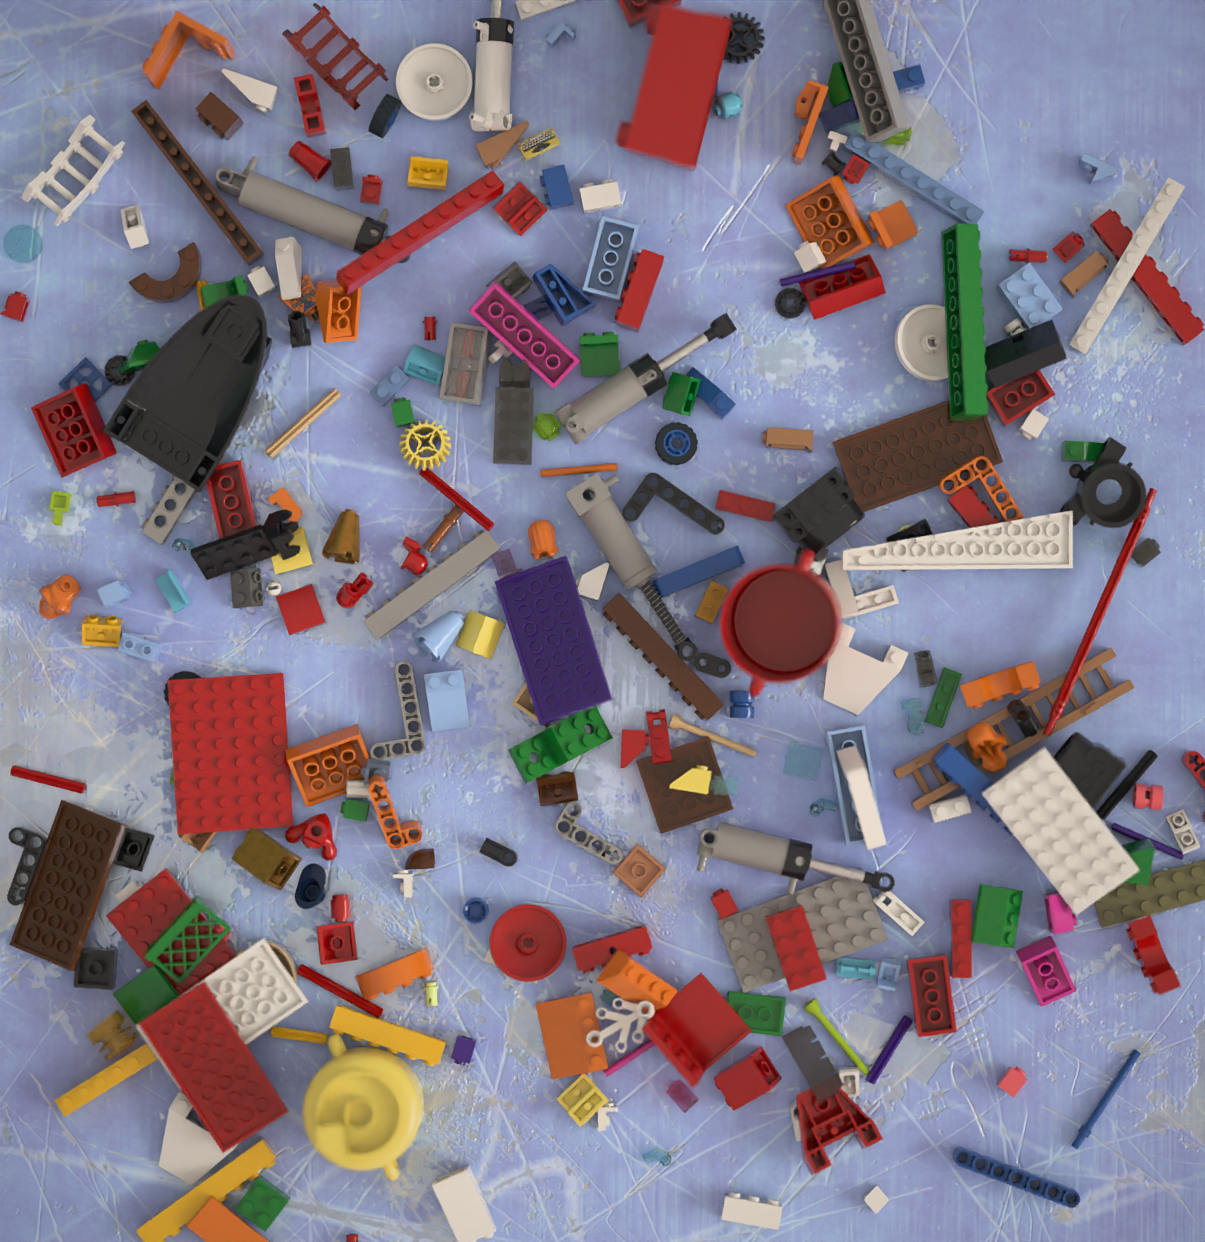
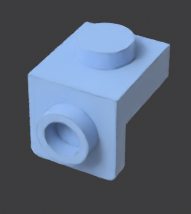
M561 22L556 29L552 27L546 34L548 37L546 43L553 48L564 34L574 41L576 38L575 30L569 24L564 25Z
M882 958L877 977V988H881L884 991H896L901 962Z

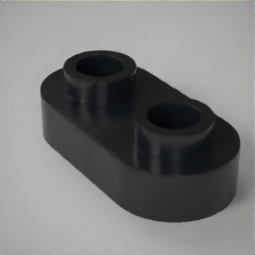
M700 653L694 658V666L700 672L718 678H725L731 672V665L725 659L707 653ZM701 659H705L707 661V664L705 666L700 665L699 662ZM719 665H724V672L718 671Z

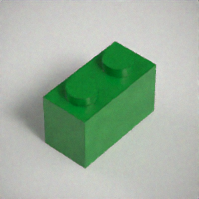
M672 372L668 381V389L663 399L662 409L691 416L701 379Z

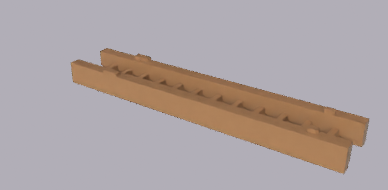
M1108 648L1084 662L1077 678L1081 680L1091 701L1080 706L1071 691L1069 700L1075 710L1064 716L1061 714L1060 720L1057 719L1051 735L1134 689L1130 680H1126L1113 688L1110 677L1106 670H1103L1101 665L1116 657L1112 648ZM1096 668L1108 689L1107 692L1098 697L1084 675ZM1068 672L1018 699L1026 707H1030L1041 726V729L1033 737H1025L1015 744L1012 743L1001 721L1011 716L1007 710L1008 705L976 723H986L991 727L997 726L1001 735L1007 741L1008 748L1003 750L1007 760L1049 737L1043 734L1046 723L1034 702L1046 696L1052 707L1055 700L1051 693L1062 687ZM974 725L893 770L897 779L912 773L924 794L911 802L915 811L922 809L961 786L959 783L955 786L951 781L947 782L943 773L934 767L935 762L932 758L946 742L950 743L954 748L961 744L971 763L982 773L988 771L983 768V762H980L979 759L974 760L972 757L973 749L967 739V733ZM927 763L940 784L939 787L932 791L918 769Z

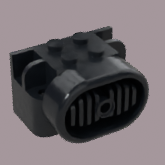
M836 466L772 516L792 542L800 543L804 549H812L815 556L865 517V513L854 500L853 491L837 472Z
M1074 732L1053 757L1092 809H1094L1127 766L1124 758L1117 756L1099 742H1091L1079 732Z

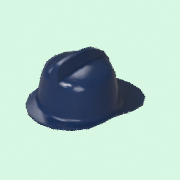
M309 864L302 870L295 891V902L299 907L310 909L324 900L326 896V874L322 866Z

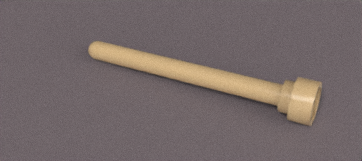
M673 713L668 728L673 730H680L681 728L704 738L709 736L711 741L752 757L756 755L755 749L684 722L680 715Z

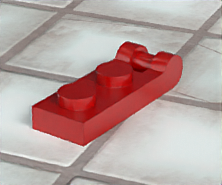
M665 709L654 713L648 711L646 712L653 765L672 762ZM653 720H661V724L654 725Z

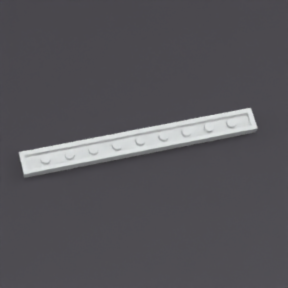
M1168 177L1070 342V346L1084 354L1088 352L1185 186Z

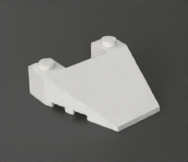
M842 623L839 643L831 657L827 660L823 700L859 715L901 671L909 653L889 645L882 662L848 647L856 629Z
M180 1090L168 1111L159 1167L192 1186L233 1151L238 1144L222 1153L207 1128L188 1117L193 1107L183 1091Z

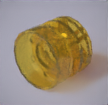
M118 1010L86 1035L93 1045L101 1041L104 1045L98 1051L99 1053L106 1049L110 1051L103 1057L106 1061L121 1054L132 1045L138 1036L136 1032L129 1037L126 1035L132 1029L131 1026L122 1030L120 1026L126 1019Z

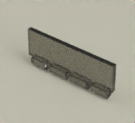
M800 1026L783 1035L782 1039L817 1101L820 1103L839 1093L838 1089L843 1087L844 1084L838 1073L830 1076L835 1071V1068L829 1057L820 1059L826 1055V1052L819 1040L811 1043V1041L817 1038L811 1026H807L804 1029Z

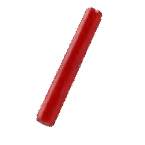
M12 766L10 772L11 776L77 793H84L86 787L85 783L19 766Z

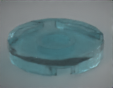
M17 225L6 234L4 249L13 261L29 263L40 255L42 239L33 227Z

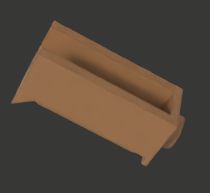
M1096 251L1061 279L1059 283L1073 299L1075 292L1079 291L1109 266L1107 264L1108 259L1103 253L1099 254Z
M767 427V432H763L762 443H766L765 448H768V445H770V448L805 450L806 448L812 453L814 430Z

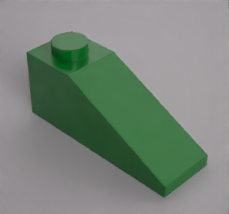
M1062 442L1061 462L1094 463L1104 443Z

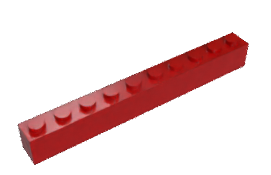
M493 170L338 270L336 281L346 294L349 295L502 195L504 183Z

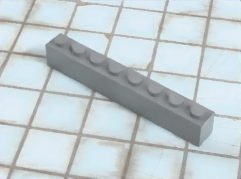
M482 530L472 536L474 540L470 543H467V541L457 547L459 551L454 555L452 553L442 558L443 563L439 566L434 564L426 570L427 575L416 577L411 581L412 586L408 589L403 587L395 593L397 597L393 600L388 598L381 603L380 606L382 608L377 612L372 610L365 615L366 620L363 622L376 640L381 639L500 551V547L487 530L485 532Z

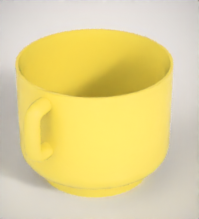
M333 1034L328 1039V1045L333 1057L313 1077L304 1097L303 1122L306 1133L315 1149L333 1164L346 1169L360 1171L382 1167L387 1178L395 1181L400 1175L396 1159L409 1147L422 1120L424 1099L420 1082L412 1068L398 1055L386 1049L373 1046L347 1049L342 1038L338 1034ZM343 1120L349 1158L346 1165L339 1164L320 1150L318 1144H315L313 1132H315L319 1124Z

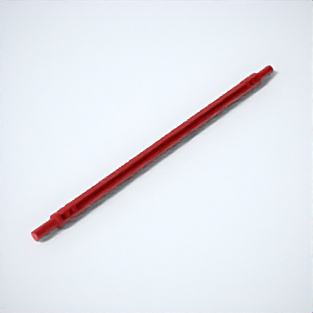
M1153 488L1149 489L1145 506L1131 526L1059 694L1052 706V710L1049 713L1050 718L1043 732L1046 736L1050 737L1057 719L1060 720L1070 693L1142 528L1145 525L1151 511L1150 506L1157 492Z

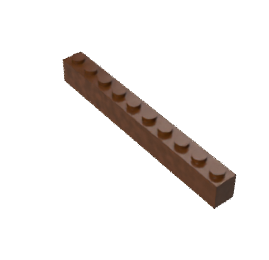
M145 100L134 108L131 112L246 263L250 266L260 259L264 253L148 101Z

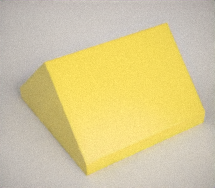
M469 610L456 646L492 659L505 623Z

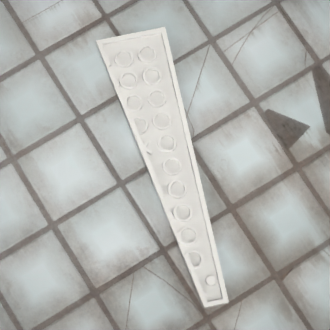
M1073 510L842 550V570L1073 568Z

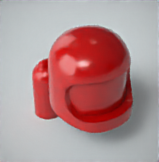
M406 536L402 545L405 546L409 553L401 569L404 570L406 568L415 575H420L426 570L428 560L423 554L418 552L421 550L419 543Z
M361 572L353 584L349 582L344 583L340 588L336 600L341 607L346 609L354 607L362 595L369 591L373 582L370 579H366L365 573Z

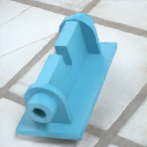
M837 958L835 976L874 980L876 961Z

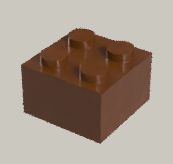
M212 92L196 107L199 113L197 116L207 127L209 125L213 126L211 129L221 139L225 137L229 141L244 124L241 118Z

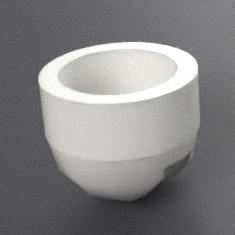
M270 581L266 585V591L271 596H277L281 593L282 586L277 581ZM278 586L277 590H269V587Z

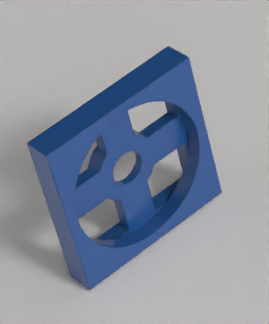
M86 357L58 383L67 391L70 389L71 377L78 382V386L82 385L83 381H88V387L95 402L113 386ZM90 368L93 372L88 376H82L78 370ZM98 377L102 379V389L99 392L93 387V382Z

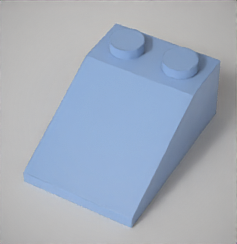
M463 670L424 674L432 732L470 727Z

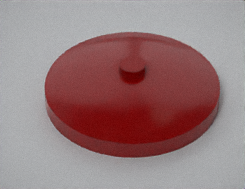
M531 904L515 906L503 913L495 922L489 940L490 953L499 970L511 979L521 982L539 981L551 975L563 961L567 946L565 930L559 919L549 910Z

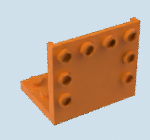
M176 11L170 23L163 27L160 41L154 43L151 50L153 53L150 59L147 58L144 61L142 72L152 86L160 89L188 37L200 43L199 46L208 51L213 49L216 55L224 60L227 58L233 60L236 53L226 37Z

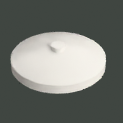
M433 43L419 46L406 55L397 71L396 88L400 100L409 112L424 120L440 121L456 115L465 107L472 93L473 78L467 61L458 51L447 45Z
M934 304L921 305L906 313L900 320L895 332V350L901 364L910 374L925 381H939L948 378L945 307Z

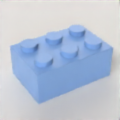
M1030 262L996 287L1017 318L1019 317L1022 320V325L1027 329L1047 322L1063 310Z

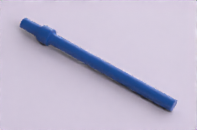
M1134 1049L1085 1125H1082L1079 1129V1134L1072 1143V1147L1078 1150L1084 1139L1089 1137L1092 1132L1090 1130L1141 1055L1140 1052Z

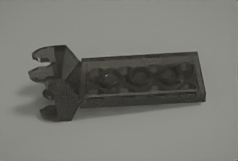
M506 358L500 366L499 387L496 386L494 464H532L534 388H530L531 368L524 359L519 365L514 364L512 366L511 360Z

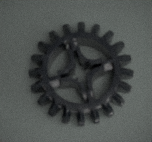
M738 12L737 18L734 17L733 13H730V34L732 38L727 43L723 57L725 60L729 56L730 63H733L734 58L737 59V64H740L742 58L745 63H748V56L751 60H754L755 56L753 53L759 55L760 50L758 48H763L764 46L763 43L759 42L765 40V36L760 35L764 32V29H757L761 23L753 24L755 17L753 16L748 20V13L745 14L744 18L741 17V12ZM734 24H743L749 28L740 30ZM753 32L755 42L749 48L746 38ZM736 35L743 36L741 42L735 40ZM740 47L745 52H734L730 48Z

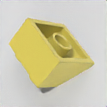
M343 1120L319 1124L315 1132H313L315 1144H318L320 1150L339 1164L346 1165L349 1158Z

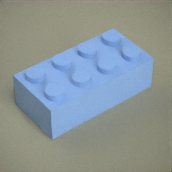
M602 216L583 286V293L620 303L639 225Z

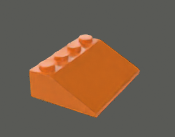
M840 176L827 179L785 205L804 242H817L827 262L819 266L818 269L834 266L875 243Z
M358 723L285 749L288 764L306 807L345 794L347 780H364V777H361L362 766H366L367 759H371Z
M592 991L536 1003L552 1079L608 1069L603 1040L598 1047H591L587 1043L589 1032L601 1031ZM593 1037L591 1042L597 1043L598 1038Z

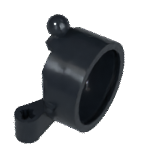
M1112 437L1106 439L1093 465L1085 470L1080 464H1073L1069 468V475L1074 479L1079 478L1077 490L1065 502L1059 512L1073 510V526L1077 525L1083 515L1086 514L1090 518L1089 524L1092 526L1096 523L1107 528L1123 527L1133 522L1145 506V484L1140 475L1131 468L1133 465L1131 462L1128 464L1119 462L1125 453L1126 446ZM1113 479L1119 483L1121 495L1115 503L1105 505L1098 501L1096 489L1102 481Z

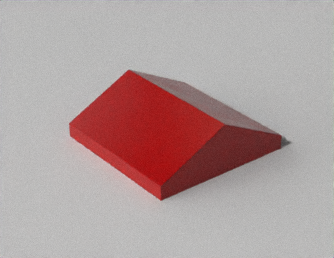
M353 922L316 926L320 965L357 960Z

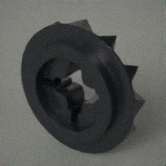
M786 288L780 291L775 299L777 312L785 318H796L805 309V298L802 292L795 288ZM784 297L788 298L789 300L794 299L796 297L794 305L797 309H795L792 306H789L786 309H784L787 304V301Z
M115 355L105 365L106 378L116 386L130 383L135 375L134 371L120 374L117 378V372L112 368H119L121 362L123 364L126 356Z

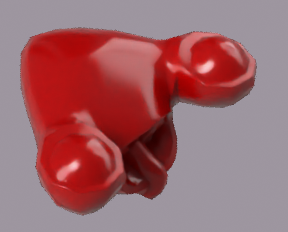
M326 813L315 815L299 825L288 828L285 832V838L289 843L294 844L298 842L302 836V843L306 845V848L318 849L322 846L321 856L326 861H331L337 856L331 822Z

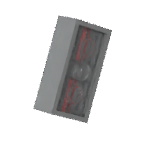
M451 323L439 399L447 402L481 406L492 332L486 327Z

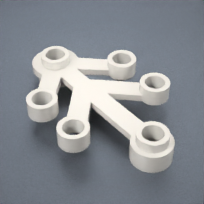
M621 998L614 999L613 1007L615 1010L626 1009L633 1011L628 1016L607 1011L603 1007L598 1008L596 1015L599 1020L609 1019L617 1022L600 1032H589L587 1043L591 1047H598L603 1039L622 1029L615 1048L617 1052L624 1053L627 1050L626 1042L631 1023L638 1020L637 1029L632 1034V1039L635 1043H641L644 1040L641 1028L646 1023V1020L653 1017L655 1013L651 1002L641 1001L638 1004L626 1002ZM621 1001L622 1006L616 1007L615 1003ZM643 1008L649 1010L647 1014H643L641 1011ZM600 1011H605L606 1014L605 1016L600 1017L598 1013ZM636 1034L642 1036L640 1040L634 1038ZM593 1037H597L598 1042L593 1043L591 1042V1039ZM624 1044L625 1048L620 1050L618 1049V1045Z

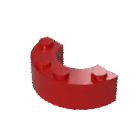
M1148 915L1128 923L1129 929H1126V933L1135 946V949L1132 950L1136 960L1140 959L1143 966L1140 967L1144 978H1149L1153 994L1162 995L1181 987L1175 970L1170 965L1163 951L1151 916Z

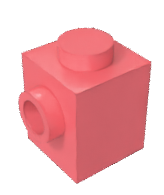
M1009 1066L996 1084L1014 1098L1028 1079L1024 1077L1026 1072L1018 1066L1015 1069Z

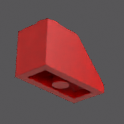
M622 729L621 768H625L645 750V746L649 745V734H645V730Z

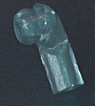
M178 538L172 543L174 551L186 550L190 556L191 549L196 548L193 542L188 539Z
M821 798L811 804L809 812L814 817L819 816V813L825 809L835 812L838 803Z
M655 1149L642 1155L646 1164L654 1160L662 1163L664 1166L671 1164V1155L661 1149Z

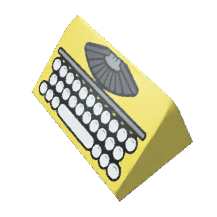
M551 127L517 145L525 161H528L559 146L560 142Z

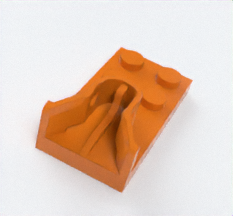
M814 81L806 83L796 101L795 116L808 121L807 126L804 124L798 137V139H801V142H796L792 157H795L793 163L798 165L802 163L829 88Z

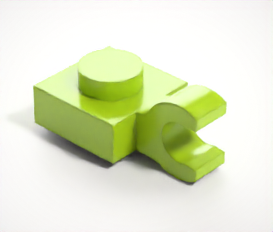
M52 491L49 510L54 511L52 524L62 526L63 512L69 513L71 493Z

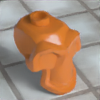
M63 574L52 584L43 586L39 590L42 594L39 603L40 614L48 619L57 618L61 614L66 616L70 612L72 602L81 592L79 582L73 576Z
M979 723L971 727L967 733V739L973 749L972 757L974 760L982 758L983 768L991 772H998L1004 769L1007 757L1001 749L1007 745L1005 737L998 734L986 723Z

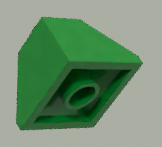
M842 61L836 62L832 66L827 85L829 87L827 92L833 107L854 101Z
M148 340L137 342V345L131 349L118 370L119 374L143 370L160 349L156 342H148Z

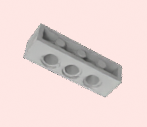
M172 475L173 481L171 485H167L161 494L163 498L160 503L157 501L151 510L153 512L150 519L146 518L141 526L143 528L142 533L162 545L165 544L196 493L195 489ZM183 483L186 487L185 492L178 494L176 487ZM169 500H174L176 503L173 510L166 508ZM164 516L166 522L163 526L159 527L156 524V520L158 517Z

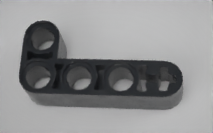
M16 827L9 832V840L15 845L24 847L7 894L8 902L15 906L23 904L26 900L47 841L43 834L24 827ZM17 830L23 833L21 841L15 839L14 835ZM34 837L41 839L39 847L33 845ZM28 855H32L35 859L32 866L26 862ZM22 873L28 876V881L25 884L19 879ZM19 892L21 899L16 901V897L13 895Z

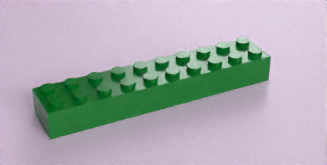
M955 224L941 232L950 421H973L987 415L989 409L986 399L988 385L985 378L987 365L984 358L986 346L983 337L985 327L983 325L984 308L982 306L983 288L981 287L982 269L980 268L981 250L979 249L980 231L978 230V224Z

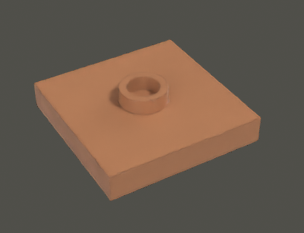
M637 843L612 873L642 898L666 868Z

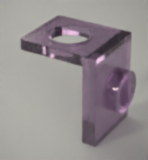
M510 549L491 555L499 579L522 571V568H516Z

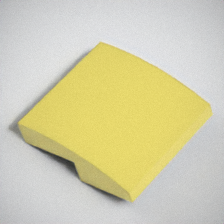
M304 527L293 532L294 538L289 542L290 546L300 545V552L297 555L283 560L278 554L271 557L275 574L313 564Z
M586 1073L582 1074L556 1099L580 1127L609 1101Z

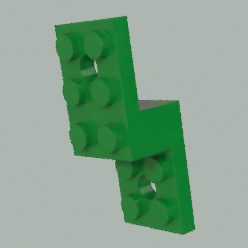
M594 706L508 749V752L526 784L613 737L597 707ZM585 725H587V726L590 727V729H591V733H590V734H587V733L585 732V730H584V726H585ZM530 753L536 756V763L530 760Z

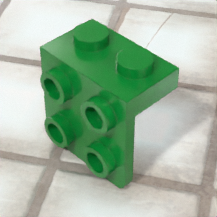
M242 275L236 276L230 281L206 285L201 288L205 308L229 296L247 295V283L243 280Z
M602 332V335L595 336V333H583V336L580 337L582 376H613L620 372L618 335H614V332Z

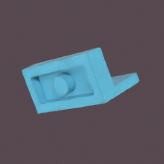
M414 345L407 357L403 372L439 386L446 357Z
M168 570L166 574L156 579L157 584L175 613L192 604L173 570Z

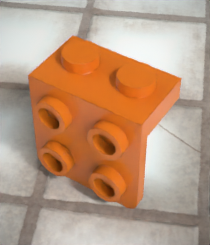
M898 201L878 212L874 211L868 215L867 223L870 229L875 231L878 245L883 247L885 251L916 236L918 233L903 201Z

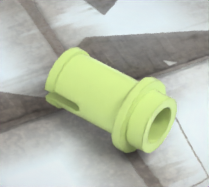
M436 981L425 982V986H423L426 994V1006L438 1005V985H436Z

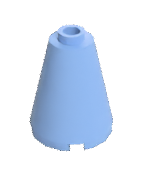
M450 611L416 631L411 637L415 638L413 640L414 643L426 656L428 654L433 656L431 660L439 663L464 626V618L459 612L456 611L454 613Z

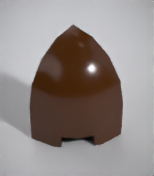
M434 848L413 852L405 862V869L435 868Z

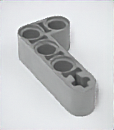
M569 802L556 822V832L610 864L619 863L623 857L621 849L576 824L581 815L582 807L578 802ZM570 805L578 806L579 812L577 815L572 816L568 813ZM565 821L569 824L567 832L559 830L558 825L560 822ZM578 831H583L586 834V839L582 842L577 841L575 838V834ZM596 840L601 841L603 844V848L600 851L592 849V843ZM606 845L610 846L608 848L610 852L618 851V859L611 860V856L607 853L605 856L601 855L605 851Z

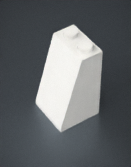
M470 1165L433 1181V1189L458 1242H476L479 1238L483 1237V1240L494 1236L493 1232H496L497 1228Z

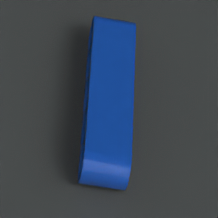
M735 546L651 582L655 590L658 591L657 594L660 598H663L743 565L745 561L739 547Z

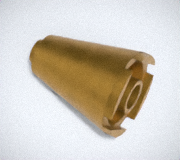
M345 509V511L340 513L322 550L323 557L329 559V556L335 558V562L344 564H355V561L359 563L360 523L359 515L356 514V511Z

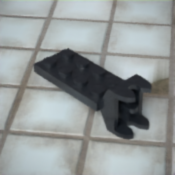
M279 510L270 513L263 526L260 524L191 549V556L206 580L268 559L277 554L283 560H286L300 552V545L290 546L289 543L294 538L292 533L298 529V523H283V521L290 518L292 512L290 510Z

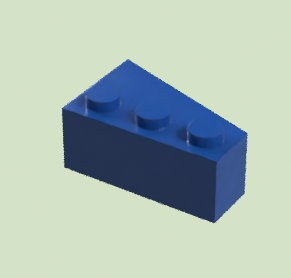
M552 264L535 272L532 277L561 326L593 309L597 304Z

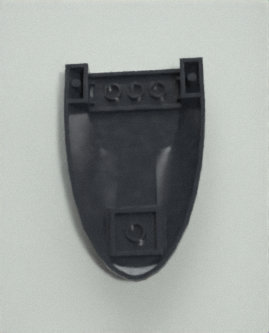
M233 295L215 302L193 316L175 332L145 366L120 402L103 432L126 444L201 493L236 435L259 381L267 340L266 316L260 303L254 297L248 295Z

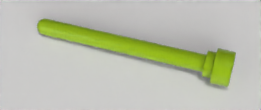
M815 998L810 1000L803 1007L808 1014L814 1015L858 1069L864 1075H867L869 1073L868 1067L820 1011V1003Z

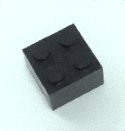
M82 947L75 967L73 987L113 990L116 985L118 950Z

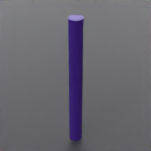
M850 261L780 279L781 287L856 268L855 262Z
M1113 823L1111 830L1136 841L1146 838L1150 839L1155 849L1180 860L1185 855L1177 849L1119 824Z

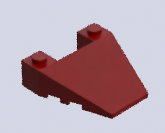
M831 1078L796 1095L802 1158L811 1175L832 1166L823 1147L851 1133H854L861 1149L867 1148L883 1139L875 1122Z

